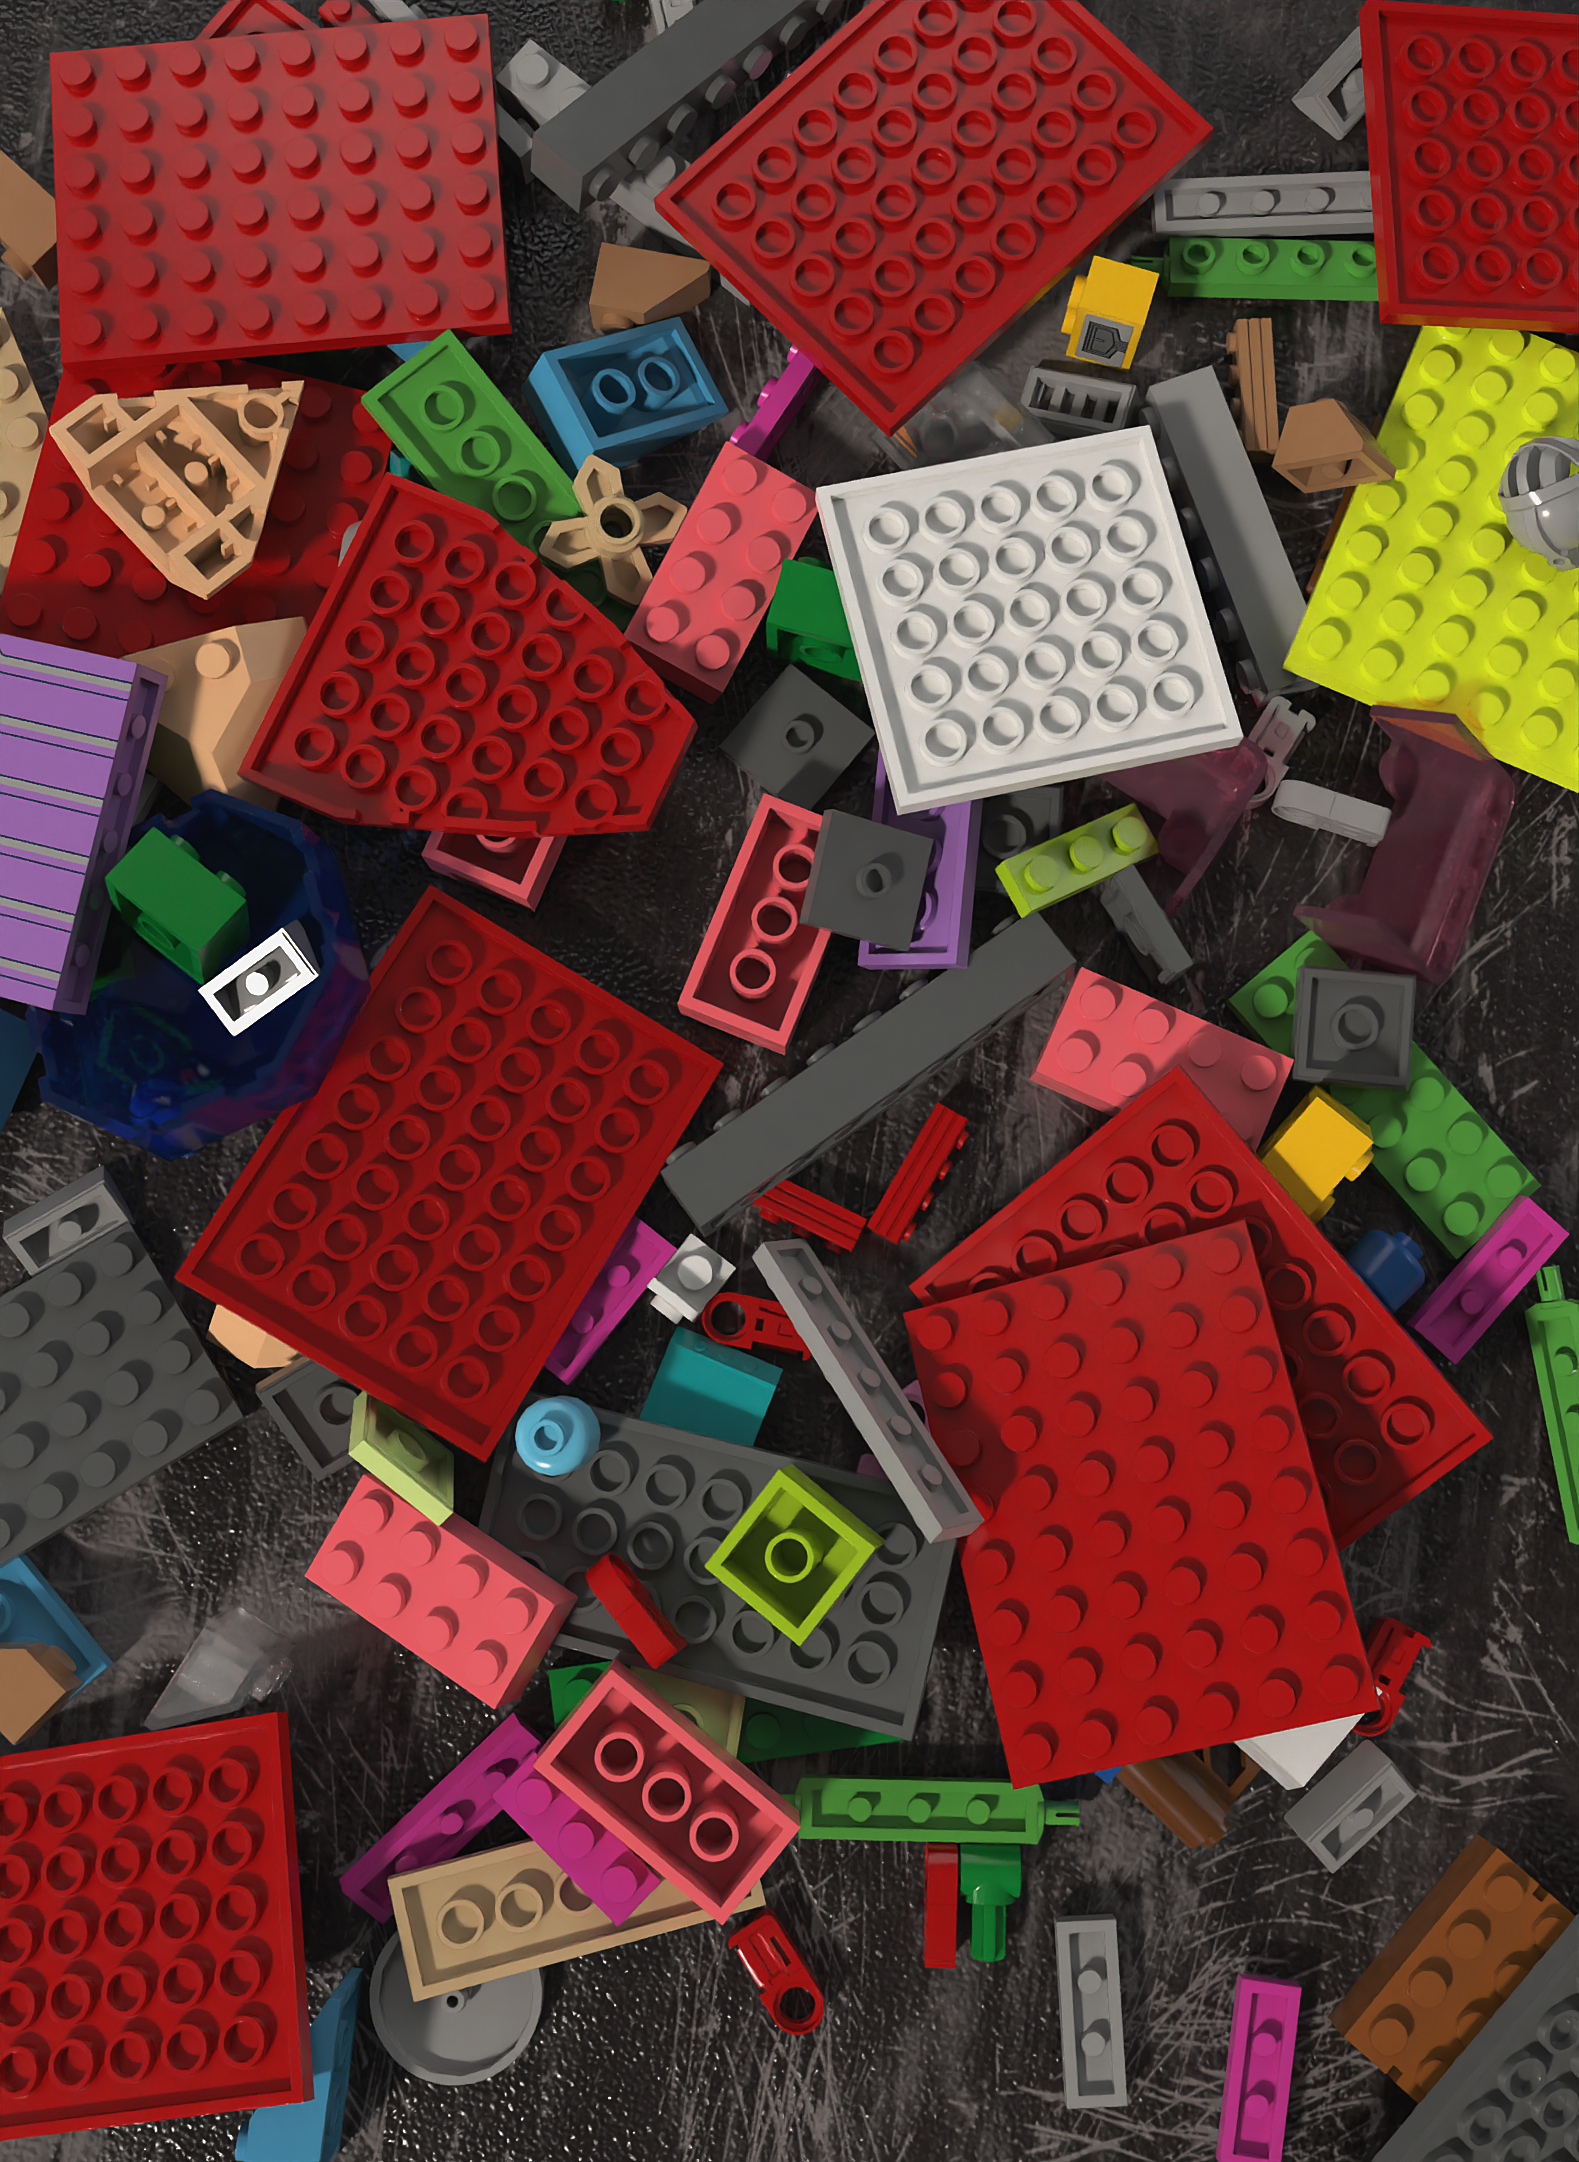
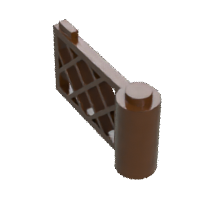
M1210 1747L1200 1749V1759L1192 1751L1124 1765L1115 1777L1189 1849H1194L1201 1844L1208 1849L1214 1846L1227 1832L1230 1821L1225 1817L1228 1814L1230 1805L1260 1772L1262 1767L1240 1748L1241 1768L1225 1784L1211 1770Z

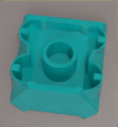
M677 1325L639 1418L753 1446L783 1369Z

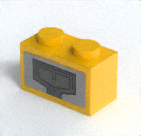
M1094 255L1088 276L1076 275L1069 298L1067 312L1061 329L1062 333L1071 335L1066 356L1128 373L1146 321L1159 273Z

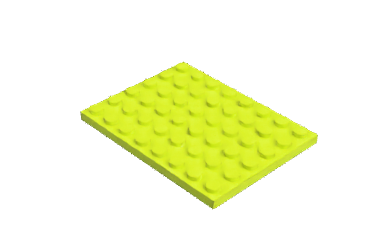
M1422 326L1376 436V441L1397 469L1395 477L1392 480L1356 485L1281 668L1579 793V568L1563 572L1556 567L1550 566L1547 563V558L1543 555L1521 547L1508 529L1506 515L1501 508L1498 498L1499 487L1505 468L1521 445L1535 438L1549 436L1579 440V353L1522 330ZM1572 462L1569 477L1579 473V467Z

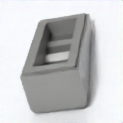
M1031 365L1017 409L1016 419L1017 421L1076 439L1134 428L1140 409V397L1136 385ZM1046 386L1054 388L1048 411L1039 409ZM1067 393L1075 395L1069 415L1061 413ZM1089 399L1097 402L1092 419L1084 418ZM1110 407H1116L1117 411L1113 423L1106 422Z

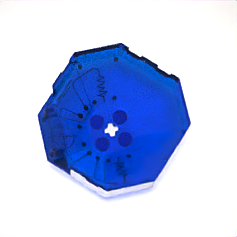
M209 789L192 797L193 810L172 820H169L160 813L131 827L127 845L133 848L153 826L168 838L176 834L187 841L200 855L198 862L214 875L219 871L227 873L245 890L246 896L244 899L247 900L251 939L215 977L296 919L305 930L321 970L319 975L239 1034L233 1036L198 991L203 986L116 918L112 907L86 1014L79 1015L59 1012V1020L34 1005H30L25 1013L31 1047L42 1054L46 1075L38 1079L41 1099L87 1125L168 1162L315 1096L372 989L335 850L301 821L214 789Z

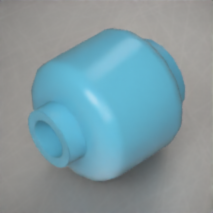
M563 1395L538 1400L526 1408L518 1420L515 1441L517 1451L526 1465L537 1473L556 1476L579 1470L589 1463L598 1450L601 1433L598 1419L592 1409L578 1398Z

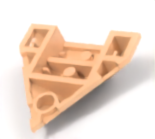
M304 380L282 382V388L248 390V385L244 384L154 391V396L118 399L117 393L93 395L50 426L49 431L92 499L171 583L208 600L252 566L303 392Z
M303 616L232 626L119 658L141 664L169 676L146 769L224 837L228 839L236 834L242 835L246 840V856L249 858L262 857L266 846L264 841L273 813L277 811L281 797L244 781L237 775V772L308 631L307 623ZM253 831L258 834L257 843L251 841L250 836ZM236 836L229 840L245 854L244 839L241 836ZM261 859L252 861L255 864L260 865Z

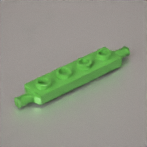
M1169 237L1162 257L1133 255L1129 257L1128 265L1159 273L1158 280L1161 281V285L1168 297L1378 301L1375 243L1369 241Z
M1560 1265L1540 1268L1536 1272L1542 1303L1535 1304L1524 1311L1569 1542L1579 1545V1301L1565 1299L1559 1269Z
M801 1774L795 1794H779L799 1810L801 1828L798 1830V1835L800 1839L1038 1845L1044 1825L1079 1826L1080 1817L1078 1816L1080 1814L1079 1800H1044L1039 1784L1013 1790L1011 1779Z

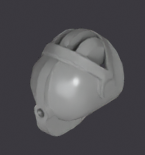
M1557 436L1535 438L1521 445L1514 453L1501 479L1498 498L1501 508L1506 515L1508 529L1521 547L1543 555L1547 558V563L1550 566L1556 567L1563 572L1579 568V473L1569 477L1571 462L1579 467V440Z

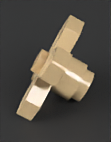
M590 454L586 457L572 485L574 494L585 517L552 522L539 547L538 557L565 573L599 559L605 594L631 609H636L653 579L640 548L671 543L687 513V508L661 492L635 502L624 496L619 469ZM606 526L618 528L621 538L609 536L604 532L603 528Z

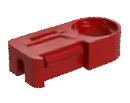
M723 1292L713 1296L703 1309L702 1324L704 1330L716 1342L751 1350L753 1341L757 1342L756 1348L797 1356L798 1351H803L802 1360H807L812 1355L802 1337L795 1330L792 1321L780 1302L738 1293ZM726 1301L739 1304L745 1313L743 1328L738 1333L729 1336L717 1332L711 1320L715 1307Z
M608 1552L585 1572L586 1580L594 1594L652 1668L657 1669L664 1665L688 1644L685 1637H681L650 1598V1593L632 1569L618 1555Z
M1386 1615L1377 1618L1364 1643L1375 1685L1382 1691L1379 1696L1382 1709L1373 1722L1368 1724L1356 1723L1351 1729L1362 1736L1372 1737L1380 1735L1391 1726L1406 1696L1399 1693L1403 1682L1421 1647L1424 1646L1431 1649L1432 1646L1428 1637Z
M926 1842L923 1961L925 1968L955 1969L958 1886V1849L956 1842Z
M765 1908L754 1915V1920L746 1926L740 1924L730 1932L728 1946L729 1949L735 1945L739 1946L736 1952L758 1986L759 1998L776 2025L788 2034L803 2035L815 2029L823 2017V1990L776 1913L770 1908ZM802 1987L812 1994L815 2005L807 2017L793 2019L782 2011L780 1999L788 1989Z

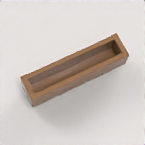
M1271 318L1238 319L1232 332H1228L1226 337L1227 354H1232L1233 365L1229 366L1228 383L1229 386H1234L1235 398H1231L1230 413L1232 418L1236 419V428L1250 464L1273 463L1279 444L1272 322Z

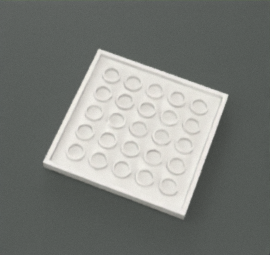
M1150 425L816 488L815 501L898 815L1238 746L1244 737Z

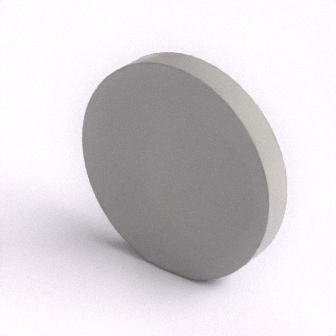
M398 1929L379 1955L370 1985V2010L373 2024L387 2052L408 2072L426 2081L442 2085L473 2084L488 2079L508 2067L522 2053L533 2036L544 2001V1974L542 1967L413 2002Z

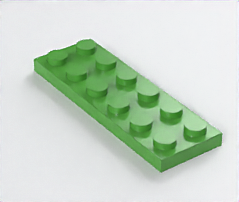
M450 329L443 332L361 397V404L432 490L488 512L500 523L503 530L523 547L526 546L536 556H538L539 547L552 522L585 517L572 489L573 482ZM609 526L603 528L606 534L617 538ZM539 558L545 567L561 581L564 579L613 622L622 633L626 630L636 609H631L605 594L599 559L565 573Z
M1314 928L1309 930L1225 1002L1227 1007L1262 1046L1291 1058L1297 968L1301 965L1349 969ZM1413 1040L1409 1090L1405 1092L1318 1084L1370 1126L1374 1140L1370 1151L1374 1154V1157L1368 1164V1167L1449 1260H1457L1480 1240L1519 1194L1529 1197L1541 1186ZM1294 1082L1305 1095L1314 1085V1083Z

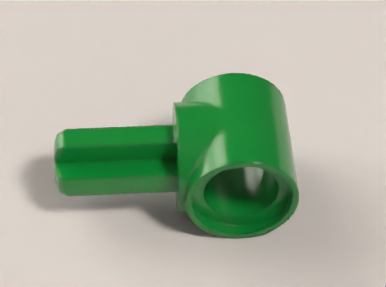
M958 1843L959 1897H962L963 1901L971 1903L970 1954L973 1959L983 1962H994L1003 1960L1006 1955V1905L1014 1903L1015 1898L1020 1897L1021 1854L1019 1844Z

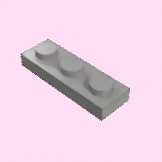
M1113 1914L1055 1916L1054 1927L1065 2104L1067 2109L1128 2106L1116 1918Z

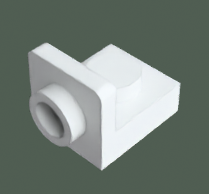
M690 1233L657 1277H653L647 1285L649 1289L657 1294L650 1304L675 1324H678L683 1316L695 1323L703 1313L706 1303L718 1294L736 1268Z

